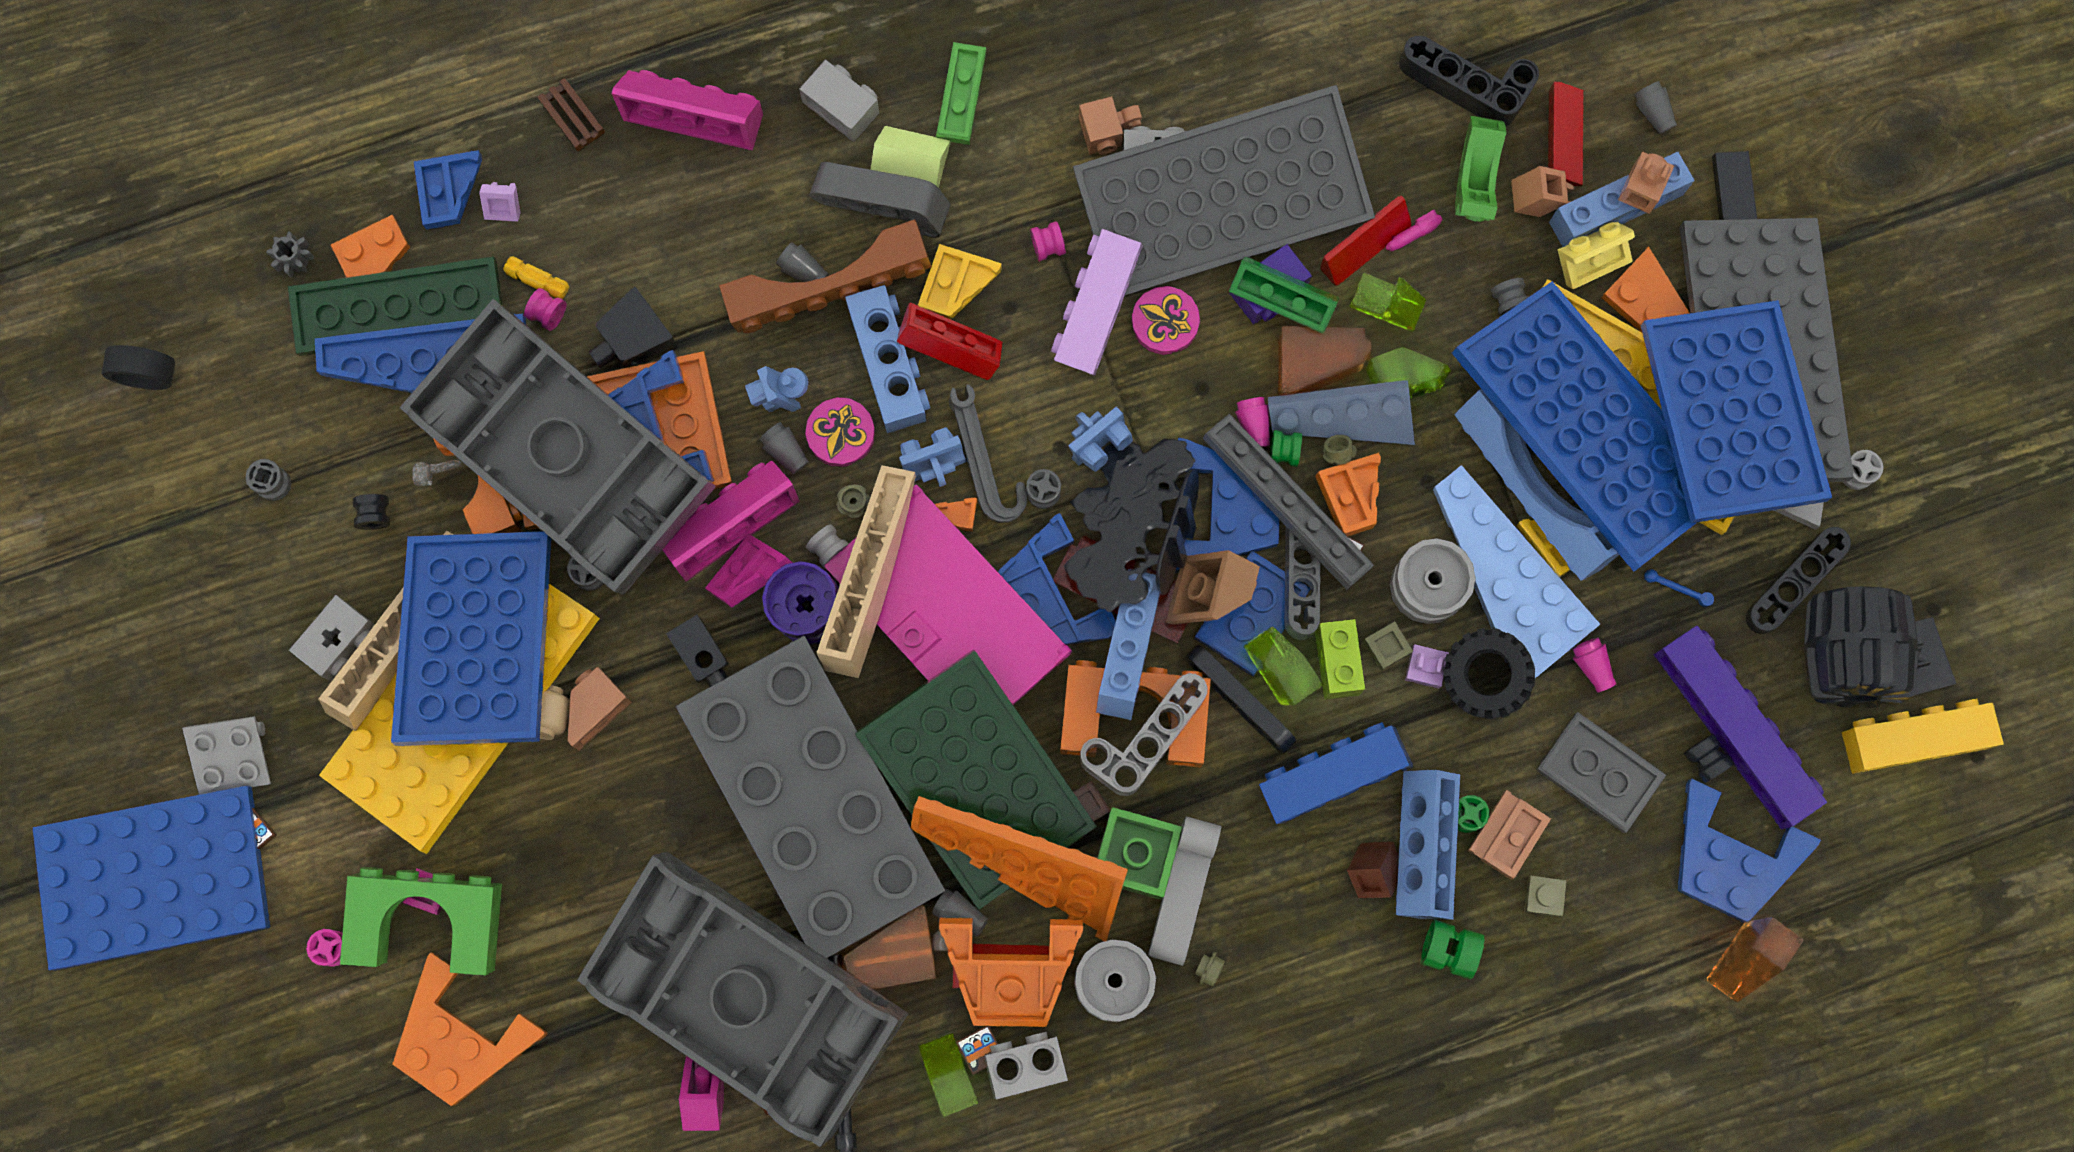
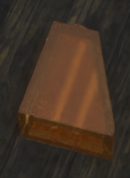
M1282 326L1278 336V396L1312 392L1360 372L1365 360H1370L1371 341L1365 340V328L1327 327L1323 334L1309 327Z
M925 905L916 907L845 955V965L839 967L873 990L936 980L937 972Z
M1773 917L1744 923L1706 981L1735 1002H1739L1782 972L1804 939Z

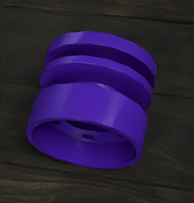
M802 561L786 564L776 570L765 585L762 597L764 612L771 624L792 641L805 636L809 645L820 643L839 586L826 571L816 564ZM806 600L814 608L810 613L802 606Z

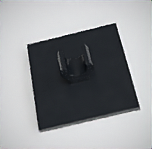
M1933 617L1916 621L1919 651L1915 695L1955 685L1956 681Z

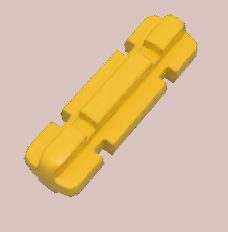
M514 256L509 257L504 265L503 270L506 275L516 280L519 278L522 283L535 289L542 288L548 291L550 296L554 298L559 297L563 300L568 293L569 285L566 281L558 277L553 278L551 274L528 263L525 265L522 260Z

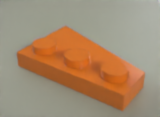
M1649 247L1601 297L1640 332H1642L1640 325L1644 320L1690 314Z

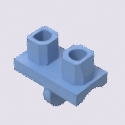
M765 366L757 370L759 380L745 385L752 405L759 406L762 404L769 412L779 408L794 412L801 408L800 403L795 398L801 397L806 392L808 378L798 368H788L781 373Z
M1115 407L1104 417L1098 411L1090 418L1083 412L1077 414L1075 418L1079 426L1071 432L1076 440L1068 446L1073 454L1072 459L1078 466L1084 463L1096 472L1108 461L1107 454L1101 449L1105 444L1110 441L1120 451L1131 444L1133 439L1131 432L1125 425L1123 413Z
M946 427L934 431L931 435L933 445L921 449L918 440L913 439L900 445L902 456L899 459L903 470L915 472V481L922 479L924 483L936 478L939 487L946 485L944 475L956 471L955 466L966 463L958 435L953 437Z

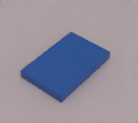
M1251 551L1247 560L1260 566L1252 600L1218 620L1205 621L1194 639L1254 677L1285 629V571L1254 551ZM1296 582L1293 586L1295 593L1300 597H1306L1311 589L1302 582Z

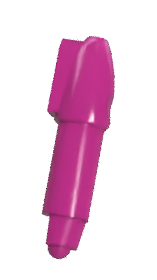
M1435 210L1430 211L1416 219L1414 226L1394 236L1393 240L1386 245V249L1392 252L1427 235L1442 222V217L1437 215Z

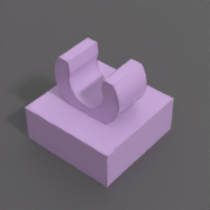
M493 182L491 185L482 184L479 194L484 220L518 222L521 212L515 183H511L509 186L498 185L497 182Z
M1414 644L1405 680L1439 689L1443 682L1445 658L1449 653Z

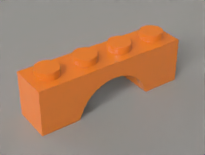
M434 439L436 447L445 456H455ZM478 476L476 493L470 503L463 509L472 534L522 532L518 522L523 520L522 513Z

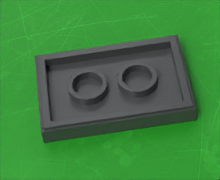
M1579 712L1573 715L1535 769L1622 833H1626L1666 776V774Z

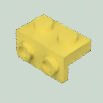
M1611 222L1601 226L1599 231L1588 236L1574 238L1569 242V245L1558 249L1566 286L1575 289L1633 262L1628 241L1635 237L1634 231L1619 222Z

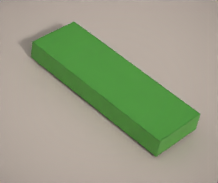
M953 42L936 133L937 138L970 145L986 58V47Z

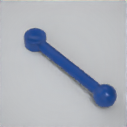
M1648 569L1644 573V578L1647 582H1658L1695 598L1703 607H1708L1714 602V596L1711 593L1705 592L1701 594L1659 576L1654 569Z

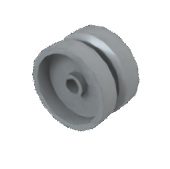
M1438 538L1422 540L1410 547L1393 569L1390 580L1392 599L1400 612L1413 621L1425 624L1443 622L1455 615L1472 595L1476 580L1473 563L1466 552L1453 542ZM1429 577L1435 580L1434 584L1429 582Z
M1112 939L1096 944L1083 955L1076 968L1074 986L1079 1002L1088 1013L1103 1021L1120 1022L1134 1018L1147 1008L1155 992L1156 975L1151 960L1141 948L1128 941ZM1114 973L1118 974L1119 979L1122 981L1121 986L1117 988L1111 987L1108 983L1109 976Z

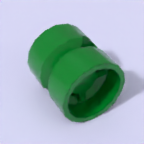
M1433 919L1423 944L1421 964L1438 970H1442L1447 966L1451 974L1471 980L1481 960L1485 941L1484 935L1465 928L1460 932H1456L1454 925ZM1451 942L1453 943L1451 952L1447 954L1448 943Z

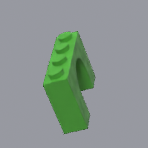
M362 867L360 868V873L347 876L340 964L378 967L386 963L392 916L399 904L406 898L419 896L429 898L438 903L450 918L453 934L449 973L488 975L495 971L502 884L491 883V877L473 875L469 876V881L455 880V874L433 873L432 878L419 877V871L397 870L396 875H383L382 868Z

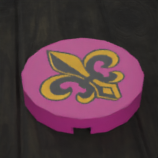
M1164 286L1155 287L1140 297L1135 303L1131 322L1135 337L1143 347L1150 352L1167 355L1179 350L1182 351L1192 343L1197 335L1200 317L1198 307L1191 296L1181 289Z
M837 397L822 402L812 411L807 420L805 434L809 448L818 460L830 466L846 467L858 460H862L868 455L874 444L875 427L870 413L862 404L849 398Z

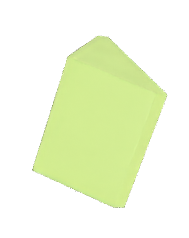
M884 126L874 143L871 170L923 179L935 184L939 188L950 140Z

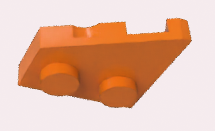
M393 215L331 244L347 278L390 272L393 264L400 260L410 248Z
M1379 453L1318 471L1315 476L1335 525L1347 537L1373 529L1376 525V498L1379 492V483L1377 482L1378 466L1381 462Z

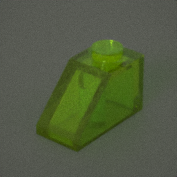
M1273 626L1243 646L1281 705H1296L1323 686L1305 656Z
M953 1033L919 1046L943 1117L979 1103Z

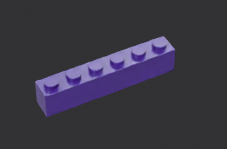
M1695 626L1653 655L1710 733L1716 736L1721 748L1730 756L1735 763L1734 766L1780 829L1793 827L1827 803L1822 796L1824 793L1823 789L1813 777H1808L1800 766L1802 762L1798 754L1792 748L1786 747L1780 739V731L1776 724L1770 718H1765L1758 709V701L1754 694L1741 686L1736 679L1737 673L1731 663L1726 659L1722 660L1714 649L1715 642L1706 631H1701L1698 626Z

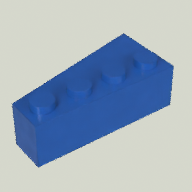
M1383 722L1365 729L1363 731L1364 738L1352 742L1350 737L1342 739L1330 745L1332 752L1319 757L1318 753L1314 752L1298 759L1299 767L1286 771L1283 766L1265 774L1267 781L1260 783L1259 786L1276 824H1282L1322 807L1328 801H1335L1350 795L1362 786H1369L1387 779V777L1398 770L1403 772L1414 767L1397 729L1392 725L1385 728Z

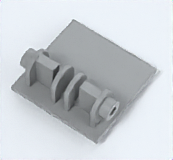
M255 716L182 728L199 795L247 785L256 787L271 784L260 736L265 735V726L263 722H257Z

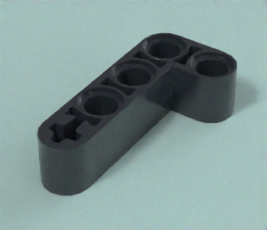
M1424 36L1411 37L1406 42L1399 60V67L1406 76L1478 117L1504 121L1505 127L1514 121L1539 77V69L1535 63L1527 59H1519L1510 66L1503 79L1500 80ZM1430 62L1434 63L1432 68L1429 67ZM1439 70L1449 71L1452 77L1443 76ZM1520 76L1524 78L1527 84L1518 83L1514 77ZM1475 86L1480 89L1481 93H1472L1468 87ZM1497 103H1505L1511 110H1502Z

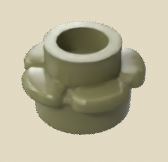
M1334 435L1325 441L1323 459L1335 466L1347 464L1351 461V457L1356 456L1357 448L1352 445L1350 437Z
M848 485L838 492L837 497L839 500L836 505L841 514H847L850 518H858L867 509L870 496L866 494V489L861 485ZM852 498L857 500L855 504L850 503Z
M1213 952L1211 957L1204 954L1195 974L1201 977L1199 981L1201 985L1206 983L1214 987L1226 961L1217 957V952Z

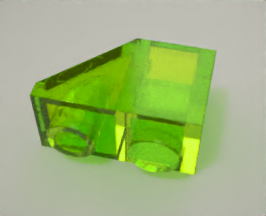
M1405 347L1397 348L1370 359L1366 367L1372 384L1408 380L1410 399L1413 397V393L1423 389L1425 393H1430L1443 387L1444 381L1451 372L1447 364Z

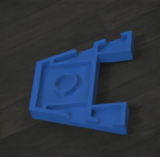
M673 350L665 353L659 361L649 368H644L623 387H618L608 394L663 442V436L650 393L684 383L678 359ZM704 450L681 456L709 481L714 482Z
M1178 438V440L1186 441V449L1191 452L1195 459L1193 466L1185 472L1197 469L1198 473L1212 474L1209 541L1185 540L1184 545L1187 556L1227 550L1242 556L1250 554L1251 551L1257 552L1276 547L1279 543V518L1213 449L1184 438ZM1177 567L1175 573H1179L1180 568Z
M1059 513L1039 533L1035 534L1028 541V544L1014 558L1012 557L998 573L1064 644L1069 645L1112 639L1116 623L1112 612L1099 609L1075 621L1043 561V558L1074 544V539Z
M1689 779L1685 791L1687 793V803L1683 817L1685 829L1684 842L1681 846L1678 892L1734 919L1747 923L1816 849L1821 840L1795 827L1786 828L1774 858L1708 827L1722 792L1694 779Z

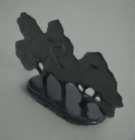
M1162 439L1146 453H1143L1141 447L1134 442L1120 451L1112 443L1107 445L1103 451L1107 454L1108 461L1100 469L1104 472L1108 484L1104 487H1088L1070 501L1077 512L1084 514L1083 522L1086 527L1092 531H1100L1101 540L1091 546L1078 550L1065 563L1064 569L1070 579L1076 581L1077 589L1081 592L1082 596L1096 599L1098 607L1105 609L1107 612L1113 611L1121 603L1137 604L1146 599L1149 591L1147 583L1142 578V574L1151 566L1157 564L1156 587L1161 595H1166L1176 568H1184L1187 559L1184 543L1186 538L1193 539L1197 528L1194 512L1199 492L1197 469L1189 470L1184 478L1181 489L1175 483L1177 477L1190 469L1195 462L1191 452L1186 449V441ZM1159 483L1169 484V490L1159 488ZM1178 498L1170 522L1165 521L1161 506L1163 501ZM1155 528L1167 529L1160 554L1151 553L1145 544L1147 534ZM1141 547L1145 553L1137 554L1136 548ZM1135 558H1146V562L1140 561L1139 566L1141 567L1128 571L1125 570L1127 562ZM1134 573L1138 574L1136 580L1128 579V576Z

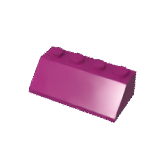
M628 70L613 87L611 93L623 121L752 151L763 116L760 101L750 94H729L712 85H706L703 88L691 85L690 82L682 78L664 79L647 70H641L639 73Z
M773 461L766 465L765 463L756 465L747 473L748 477L738 485L736 483L729 484L720 491L718 499L709 505L707 503L701 504L691 515V518L686 521L662 549L685 582L742 543L748 534L753 535L800 502L793 484Z

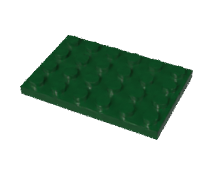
M974 649L855 732L856 737L911 815H913L914 806L920 796L928 800L939 801L946 806L963 812L973 813L980 818L997 824L1008 825L1014 830L1042 837L1049 842L1066 848L1097 827ZM930 841L978 910L1011 888L998 880L999 873L985 865L981 870L969 863L971 858L958 849L947 851Z

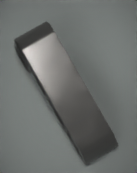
M830 162L820 163L809 194L818 203L831 207L906 220V222L915 219L921 234L933 238L940 237L951 206L941 190L929 181Z

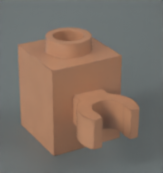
M1112 96L1079 105V121L1090 155L1094 153L1106 155L1116 151L1118 147L1122 146V129L1141 126L1140 119H1142L1139 106H1130L1117 112Z
M1642 152L1634 163L1618 200L1650 214L1660 200L1674 165L1667 163L1663 157L1657 154Z
M1539 166L1511 180L1514 212L1541 217L1572 202L1568 201L1567 193L1574 190L1570 183H1566L1565 171Z

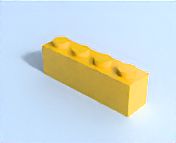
M1978 699L1955 703L1957 709L1945 711L1944 706L1939 705L1921 709L1922 715L1910 717L1909 711L1888 715V722L1876 724L1874 718L1852 722L1854 728L1842 732L1851 772L1855 774L2004 745L1993 703L1979 705Z

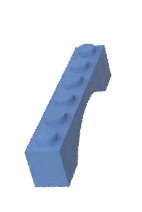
M1482 389L1474 394L1454 414L1462 424L1464 431L1472 437L1481 449L1484 457L1491 462L1501 475L1505 485L1517 496L1528 515L1536 521L1545 533L1547 540L1555 546L1567 562L1569 569L1581 581L1601 571L1619 555L1588 516L1560 497L1544 480L1535 466L1523 438Z

